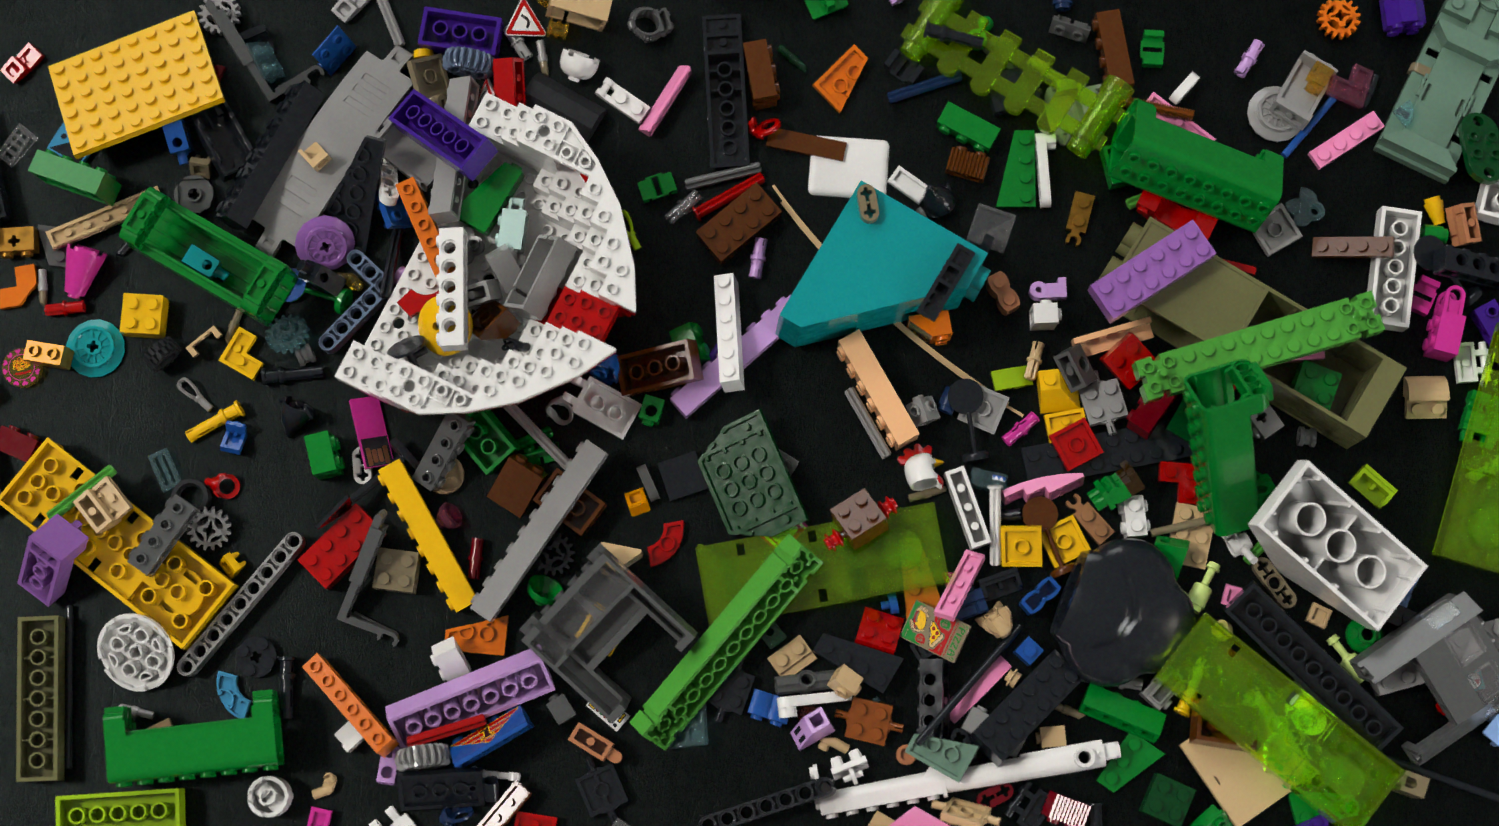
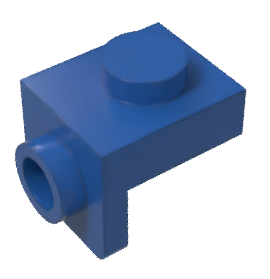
M227 421L225 424L226 432L221 442L220 450L240 455L248 436L246 425L238 421Z

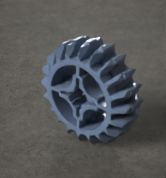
M450 47L446 49L443 55L442 66L453 75L460 77L471 75L473 79L485 80L493 76L492 67L493 59L495 58L485 51L473 49L472 47Z

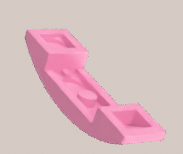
M1001 655L950 712V720L954 724L1012 667Z

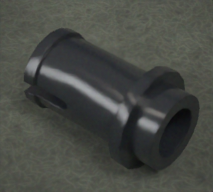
M1001 508V523L1022 521V515H1014L1021 514L1022 508L1007 510Z

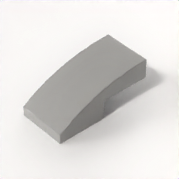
M339 0L331 11L344 23H347L370 0Z

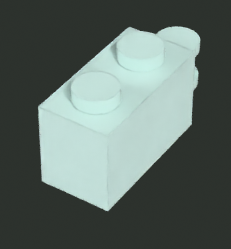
M510 197L508 208H502V214L498 215L500 230L495 236V245L498 248L506 244L509 249L513 247L516 253L524 254L529 214L524 210L525 198ZM514 205L520 206L519 210L513 209Z

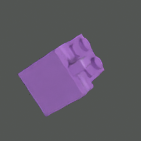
M59 514L54 515L29 536L17 582L48 607L65 594L74 559L86 549L89 539L88 536L81 532L83 524L80 521L75 520L69 523Z

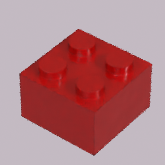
M1128 332L1100 358L1101 362L1129 390L1139 382L1136 381L1132 364L1135 361L1151 357L1152 361H1156L1151 352L1131 332Z

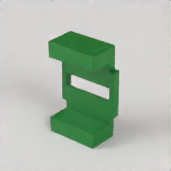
M1144 30L1143 41H1141L1140 45L1141 67H1162L1164 59V31ZM1143 47L1162 48V53L1143 52Z
M671 171L652 175L645 178L644 181L637 183L644 204L650 202V199L656 200L667 196L670 192L672 194L677 193ZM657 177L662 195L659 196L652 181V178Z

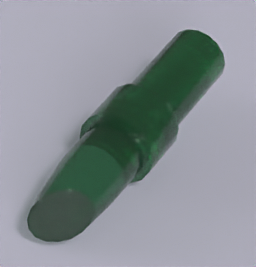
M783 44L777 48L787 58V61L795 65L802 72H807V66L798 59L797 55L789 51Z

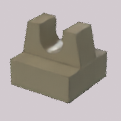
M201 155L191 157L189 160L190 174L210 179L213 163L209 156L207 159L201 158Z

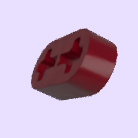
M1010 783L994 785L980 792L976 802L981 804L980 801L983 799L982 795L984 794L986 797L993 795L994 798L989 801L990 805L988 806L993 808L1012 797L1013 787ZM1001 785L1009 788L1006 797L1003 794L999 796L995 794L1001 790Z

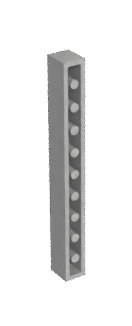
M589 440L582 441L575 450L577 454L573 459L570 458L564 466L566 470L562 476L558 475L553 481L552 485L554 487L551 492L547 491L542 497V505L539 509L535 508L529 516L531 520L528 525H523L519 530L517 541L515 543L511 542L505 552L508 554L503 560L500 559L494 567L496 571L492 577L488 576L482 584L484 588L480 594L477 592L472 598L470 608L489 622H494L609 454Z

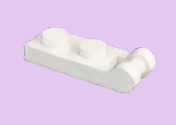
M606 77L603 81L604 84L596 90L595 94L640 125L651 110V107ZM609 89L614 91L611 96L607 94Z

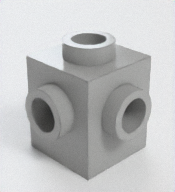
M923 394L912 398L913 402L906 405L908 414L916 427L927 425L941 418L932 396L924 397Z

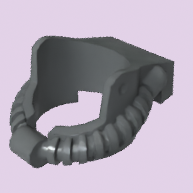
M638 7L631 12L627 22L629 30L634 31L633 33L645 43L665 37L674 28L673 22L670 21V13L666 8H661L658 11V9L650 7ZM636 18L652 20L656 25V31L652 33L641 31L636 26Z

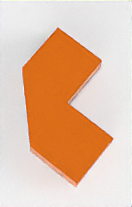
M35 264L14 267L17 286L0 289L1 310L21 307L32 290L34 291L38 286Z

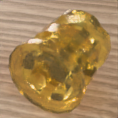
M550 18L547 37L554 35V38L562 37L563 40H566L570 24L567 22L563 24L559 20L554 22L553 18Z

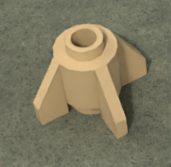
M997 601L993 609L989 610L985 615L983 614L975 618L980 627L996 638H1006L1012 632L1011 611L1007 606H1003L1000 601Z

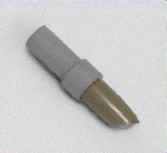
M544 40L536 41L538 62L540 63L541 73L548 77V57L545 51Z
M38 269L40 304L45 306L47 304L48 291L47 270Z

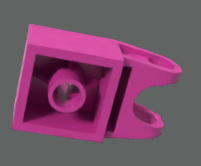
M1458 285L1450 286L1438 296L1432 319H1429L1426 331L1429 332L1428 337L1423 341V356L1448 362L1458 355L1466 316L1462 315L1466 293L1462 287ZM1451 290L1459 291V300L1457 299V296L1451 292Z

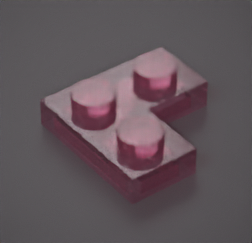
M1355 64L1352 67L1349 80L1332 75L1325 94L1358 109L1362 108L1373 71Z

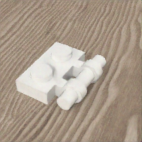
M1486 341L1478 342L1479 349L1477 350L1474 348V342L1460 343L1458 355L1453 358L1456 384L1478 382V374L1482 375L1483 382L1491 381L1490 374L1492 369L1489 367L1488 356L1490 353L1489 349H1487ZM1476 357H1480L1481 367H1477Z

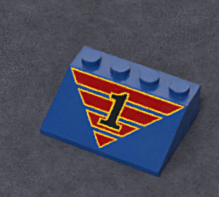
M519 705L505 710L507 713L499 717L497 714L488 719L489 723L487 725L470 730V735L466 737L461 735L452 740L453 744L449 746L455 768L467 767L533 728L534 725L523 706Z

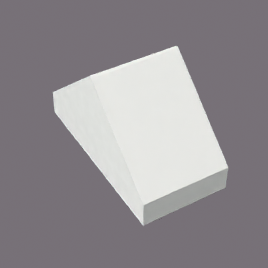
M1308 460L1296 461L1248 523L1251 531L1280 574L1371 630H1380L1428 567Z

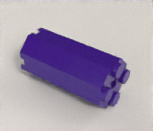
M1379 0L1383 32H1387L1388 37L1397 36L1399 33H1407V35L1417 34L1419 32L1418 29L1427 23L1423 0Z

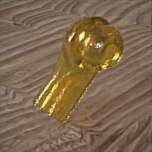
M337 272L338 275L347 280L346 284L352 291L359 292L363 290L364 284L355 274Z

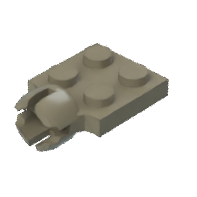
M442 54L407 61L413 88L444 109L449 79L446 70L442 66Z

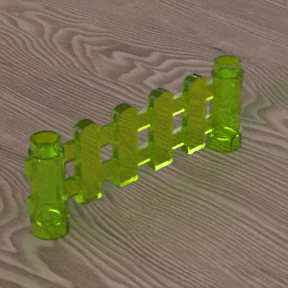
M923 0L918 8L922 13L914 25L908 23L901 34L905 42L901 46L900 51L905 56L915 62H920L924 55L930 53L939 59L937 67L942 75L953 77L959 70L973 78L970 86L975 94L986 96L992 89L1006 97L1003 104L1009 114L1017 116L1024 109L1029 110L1039 116L1037 126L1042 133L1053 135L1060 128L1070 134L1071 139L1066 147L1083 159H1086L1094 149L1098 151L1102 149L1108 137L1104 136L1105 132L1112 122L1118 124L1125 113L1122 106L1127 104L1134 93V89L1127 82L1114 75H1108L1100 86L1099 93L1096 94L1085 87L1090 80L1089 76L1073 67L1067 76L1051 68L1056 58L1042 49L1038 48L1034 56L1031 57L1018 49L1022 43V38L1006 29L999 38L985 30L989 24V19L973 10L966 19L954 13L958 11L964 0ZM927 20L940 26L944 24L952 30L984 37L982 47L990 51V53L981 65L967 57L973 47L951 42L948 46L935 38H923ZM1008 63L1023 70L1015 84L1000 76ZM1042 82L1057 90L1049 103L1034 95ZM1075 101L1088 107L1081 121L1068 115Z

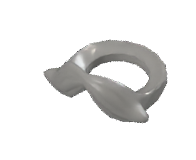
M562 396L552 399L545 408L546 416H550L559 425H567L573 419V408ZM559 404L560 406H565L569 411V419L562 420L551 405Z

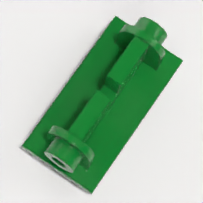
M555 442L554 444L559 448V442ZM530 445L520 451V454L528 458L527 461L532 464L540 465L539 457L542 456L545 463L555 461L541 446L534 447V445Z

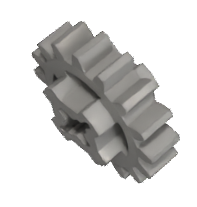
M211 0L218 10L224 9L234 27L235 23H241L237 18L242 16L241 12L238 11L241 8L239 4H236V0ZM224 4L229 5L231 9L226 8ZM200 5L199 7L203 12H199L198 15L202 18L199 21L204 25V29L206 31L210 30L212 35L218 32L222 36L223 34L218 26L209 22V20H214L206 7Z
M204 506V511H199L193 522L188 526L191 529L187 530V535H192L190 537L191 542L197 541V548L203 545L204 550L208 546H211V549L214 550L215 545L222 547V540L228 541L226 535L231 534V530L228 529L231 527V522H226L228 515L222 516V509L215 512L214 506H212L211 510ZM207 516V518L203 521H199L201 518ZM215 518L219 519L223 526L217 524ZM211 521L212 529L207 535L206 528L210 525ZM196 531L202 534L203 539L197 535Z

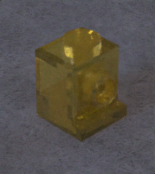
M1317 60L1305 78L1307 84L1304 89L1318 97L1334 70Z

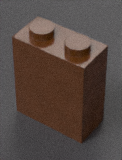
M514 453L507 459L487 497L521 518L527 514L534 497L540 491L549 474L540 465L527 461L528 458L526 456Z

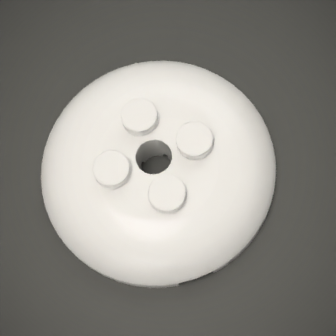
M136 613L116 616L106 623L98 637L97 652L99 659L101 658L106 668L104 671L121 687L132 691H147L160 686L171 674L175 659L172 641L165 629L152 618Z

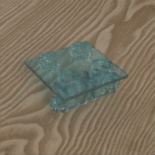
M268 42L246 43L263 79L273 83L276 81V78L285 77L283 68L274 55V49Z

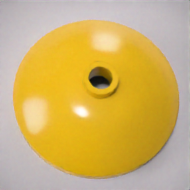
M433 297L425 303L420 311L418 318L419 335L425 337V346L431 352L441 356L457 354L460 351L444 352L437 345L436 334L439 333V329L437 328L436 314L439 313V306H437L436 297ZM450 306L447 312H453L456 306ZM468 310L469 343L473 331V321L470 311ZM451 325L447 332L454 331L456 325Z

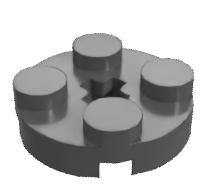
M190 175L182 179L183 181L176 186L174 191L175 202L197 215L210 211L215 200V191L211 183L199 175ZM195 190L200 194L196 200L190 197Z

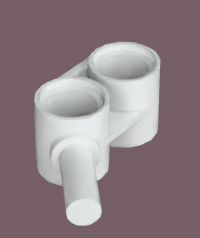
M1245 532L1222 537L1234 557L1244 555L1251 564L1258 562V558L1250 551L1253 548V544Z

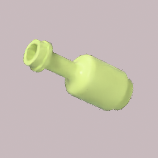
M1209 561L1206 565L1208 570L1201 582H1195L1188 594L1196 614L1204 610L1212 594L1209 584L1215 572L1219 573L1220 565L1215 562Z
M1334 634L1326 640L1328 646L1332 645L1341 656L1342 661L1340 665L1359 683H1362L1364 680L1358 677L1349 662L1357 654L1348 653L1339 642L1340 637Z

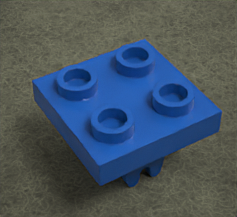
M378 191L377 209L382 213L385 222L383 224L384 229L414 228L400 195L395 206H387L380 202Z

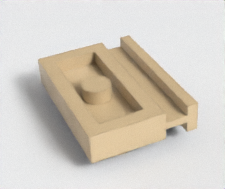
M799 635L767 659L779 676L797 674L814 662L817 657L801 635Z

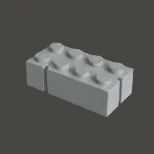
M539 234L513 285L527 294V297L525 298L516 291L510 290L503 306L521 317L542 320L548 312L551 300L556 296L560 282L565 278L569 264L574 260L577 248L558 236Z

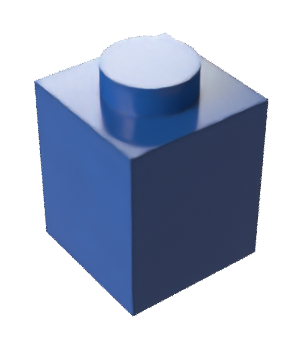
M1028 636L1013 653L1026 666H1030L1044 650Z

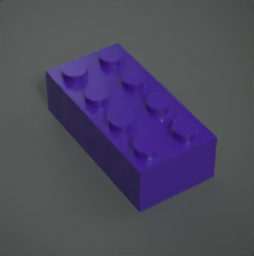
M424 6L418 46L420 49H431L433 53L445 54L446 49L450 47H472L473 49L485 51L495 59H498L504 23L502 18Z

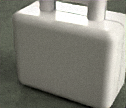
M818 136L847 142L843 162L810 156L808 191L811 195L851 198L861 180L886 194L890 148L887 141Z

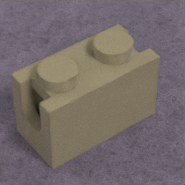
M1396 770L1390 776L1389 785L1391 786L1389 790L1413 799H1424L1430 779L1407 770Z

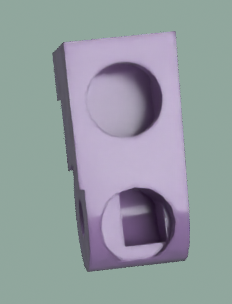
M1058 277L1057 283L1045 284L1041 281L1032 283L1029 289L1030 298L1034 301L1066 300V277Z
M396 747L385 758L381 756L376 779L378 784L397 786L396 776L399 771L395 764V753L401 747Z

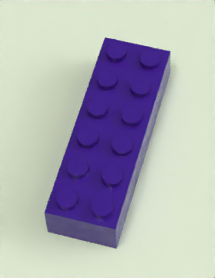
M415 89L411 91L388 118L401 133L472 182L498 152L497 148L488 138Z

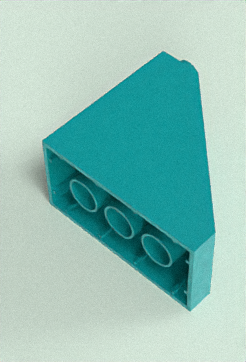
M861 180L779 314L775 334L790 345L799 347L848 335L858 329L865 331L906 321L909 316L919 315L917 313L918 308L957 243L975 252V255L942 311L956 309L964 297L974 302L991 272L990 269L982 265L988 253L877 189L875 191L879 216L872 224L864 223L859 213L857 191L861 185L867 183ZM864 190L863 194H861L865 196L866 202H868L871 193H867V190ZM867 206L865 215L872 218L874 213L870 211V206Z

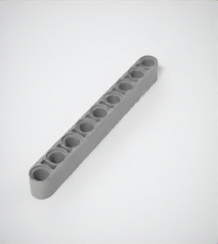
M290 532L282 539L179 660L177 671L181 675L193 677L198 674L304 549L306 541L302 535ZM294 537L299 538V544L296 547L291 546V540ZM284 552L286 559L279 563L277 560L278 555ZM271 568L273 571L272 576L265 578V570ZM257 583L259 591L256 594H252L251 587ZM244 599L246 606L239 610L238 602ZM227 615H231L233 618L230 625H226L224 622ZM217 630L219 632V638L216 641H213L211 639L212 632ZM201 646H204L206 649V653L204 656L200 657L198 655V649ZM187 662H191L192 670L186 673L184 666Z

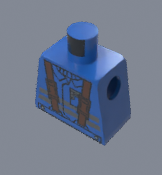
M180 119L162 126L170 154L178 157L180 166L189 164V153L194 152V146L188 122Z

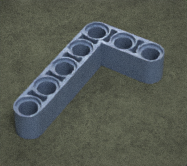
M360 250L349 252L347 262L370 287L319 338V346L327 354L338 352L389 300L379 296L384 272ZM362 257L359 264H353L354 258ZM376 270L374 277H367L368 271ZM393 283V285H392L391 294H392L393 290L395 289L394 283ZM370 297L376 298V302L373 305H367V300ZM361 311L362 316L357 320L353 319L354 313ZM341 326H348L346 333H339ZM328 340H334L332 347L325 348V343Z

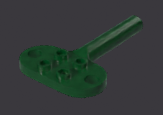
M1470 113L1462 119L1458 126L1465 167L1473 180L1480 184L1492 185L1499 181V130L1496 123L1490 117L1481 113ZM1473 120L1478 121L1480 126L1475 125ZM1484 171L1488 172L1491 175V178L1487 177L1484 174Z

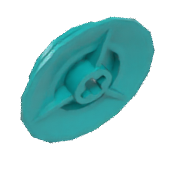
M101 319L88 320L78 325L70 333L66 343V347L74 350L71 367L79 374L91 378L103 377L113 372L121 363L125 353V340L120 330L112 323ZM96 344L98 346V349H94L93 352V350H91L90 347Z

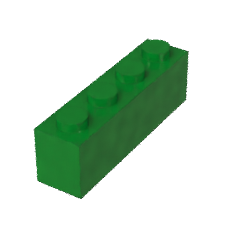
M1089 684L1085 690L1078 710L1082 714L1152 743H1155L1160 737L1167 716L1156 708H1149L1137 700H1130L1123 697L1120 693L1111 692L1093 684Z

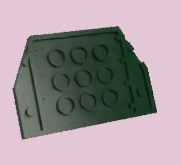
M758 409L725 425L697 462L728 534L773 537L808 521V515L762 410Z

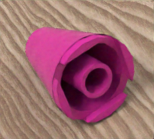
M67 243L64 291L68 293V297L79 299L80 296H85L105 261L107 253L104 252L102 255H99V250L78 244L72 247V243Z

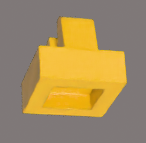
M239 552L225 554L219 563L230 579L236 577L246 565L245 560L241 563L236 561L240 555Z

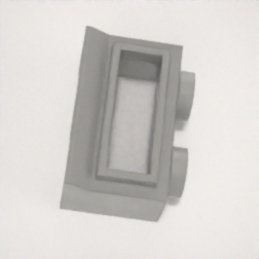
M1171 666L1155 676L1147 688L1141 691L1139 695L1153 708L1166 710L1173 702L1170 698L1175 693L1179 695L1185 689L1184 683L1186 679Z

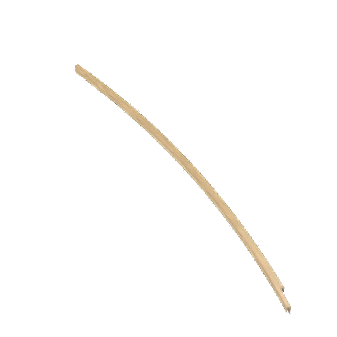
M773 185V189L782 199V206L812 243L820 249L822 243L800 219L777 187ZM901 322L894 323L911 340L962 379L976 381L931 348ZM1007 404L1006 408L1021 417L1024 416V414Z

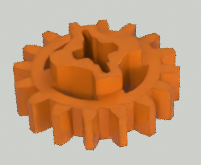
M1327 0L1326 4H1322L1321 10L1317 13V16L1320 18L1316 22L1322 24L1319 30L1325 29V36L1332 34L1331 39L1338 36L1339 40H1342L1344 35L1347 38L1350 37L1351 32L1354 33L1357 30L1356 26L1360 24V21L1357 19L1361 14L1355 13L1358 7L1351 6L1352 0L1346 3V0H1333V2L1332 0ZM1332 8L1331 13L1326 15L1327 11ZM1350 22L1349 27L1345 28L1346 24Z

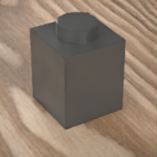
M556 693L548 699L550 702L546 705L559 726L578 715L565 694L560 695Z

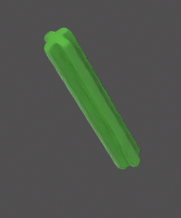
M112 465L106 466L46 513L48 518L51 519L56 514L63 516L75 506L73 503L75 499L87 489H92L105 476L112 478L117 474L116 469Z

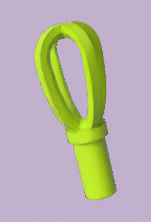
M622 210V214L625 215L630 227V231H627L628 239L634 251L641 248V245L635 235V231H633V224L628 212Z

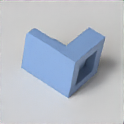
M1493 714L1487 720L1489 724L1482 733L1492 741L1490 744L1496 747L1499 746V714Z

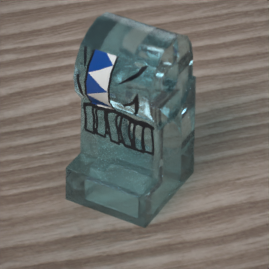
M973 467L969 481L972 488L989 491L988 485H1003L1002 491L1007 487L1008 475Z

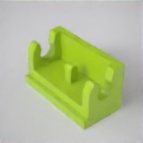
M1368 464L1362 466L1348 482L1378 509L1385 506L1398 492L1395 487Z

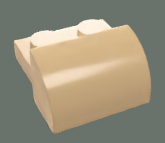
M1445 376L1404 377V418H1447V400H1450V392Z
M105 476L92 489H87L73 501L97 534L116 526L122 521L121 518L134 508L110 476Z

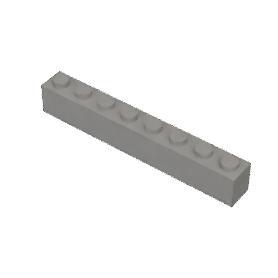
M471 75L450 79L449 87L447 88V100L444 106L446 111L467 125L470 124L476 112L480 88ZM436 157L437 163L433 174L434 182L431 189L428 215L437 224L458 222L460 220L466 177Z

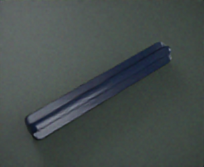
M956 70L888 92L887 97L890 103H894L960 82L962 74L960 70Z

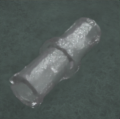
M693 189L690 194L682 201L679 200L677 205L664 215L665 218L668 220L674 215L669 220L673 225L681 216L690 212L689 209L700 201L702 197L699 194L692 199L698 193Z

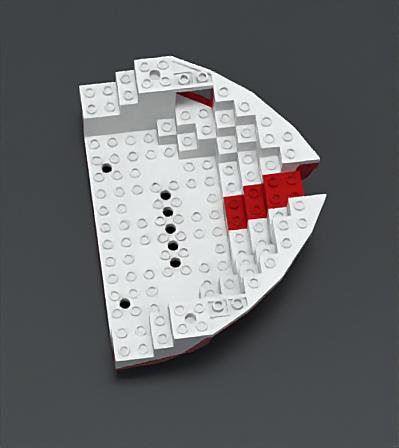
M486 92L469 124L474 130L488 138L498 150L497 154L474 179L479 182L478 186L504 162L510 165L512 162L519 165L525 175L513 195L515 198H525L524 210L529 214L524 254L516 253L518 258L515 261L518 266L524 265L539 234L558 236L577 248L574 260L569 264L565 278L560 282L556 296L551 300L548 312L542 320L521 317L509 310L521 323L516 332L509 337L529 343L531 346L530 350L518 352L515 349L513 351L509 349L508 351H503L501 349L504 345L503 339L480 340L472 334L468 343V350H462L454 355H437L427 348L428 353L417 358L419 367L409 363L407 357L396 359L388 355L387 351L395 343L405 338L419 335V314L411 318L397 302L411 289L422 295L433 294L439 290V286L436 284V277L419 242L365 345L356 341L352 342L334 376L339 381L405 412L417 415L469 414L522 403L579 378L616 353V348L604 343L618 316L630 317L636 314L635 266L621 206L599 160L574 124L536 104L533 109L522 103H519L516 107ZM467 177L465 180L463 200L475 190L470 189L468 187V183L471 180H469ZM514 205L513 209L519 210L520 206ZM461 221L437 224L438 228L469 227ZM498 222L488 237L473 229L476 236L484 240L485 250L482 254L475 256L473 262L468 265V285L483 281L487 275H493L497 279L484 255L498 248L495 245V236L500 230ZM476 242L473 244V249L477 246ZM499 282L503 298L496 301L503 305L508 294L505 293ZM515 289L516 292H518L525 298L527 297L525 293H523L519 289ZM480 306L472 307V310L476 311ZM397 319L404 320V326L400 329L394 327V322ZM514 343L509 344V347L514 346Z

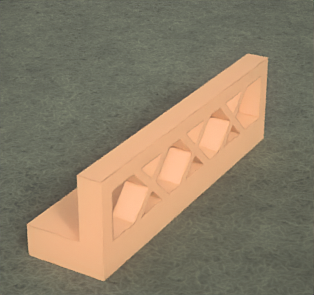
M1149 316L1076 337L1071 340V344L1074 346L1080 343L1086 356L1089 357L1109 351L1128 332L1133 333L1140 341L1154 338L1150 326L1152 320Z

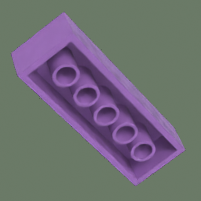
M1191 220L1091 284L1087 291L1111 324L1211 260L1216 252L1195 221Z

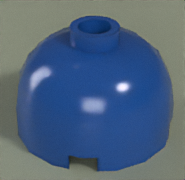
M615 353L588 372L593 375V378L606 385H612L613 382L617 384L619 381L618 355Z

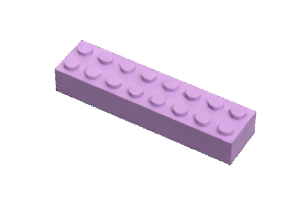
M528 649L385 706L387 721L397 741L400 743L401 749L408 747L406 742L408 736L480 714H484L485 718L552 692L555 690V686L546 663L531 649Z

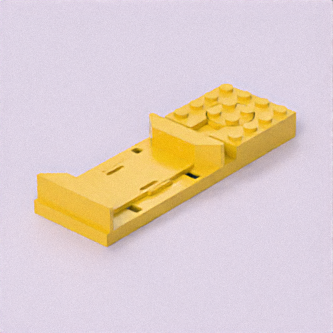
M47 437L0 494V505L35 532L50 520L46 514L49 510L96 474L64 450L62 445ZM79 467L84 472L76 480L71 475ZM132 502L130 503L134 508L121 518L122 521L99 534L94 531L76 506L61 516L69 523L75 520L80 521L83 524L81 532L89 537L86 549L74 559V564L134 612L150 617L158 622L165 629L170 640L183 650L188 651L239 588L236 583L180 539L153 577L147 576L128 563L131 550L139 546L144 532L150 530L154 525L153 519ZM135 511L139 514V517L131 524L127 519ZM42 514L45 520L37 528L32 523ZM97 558L101 563L93 572L88 567Z

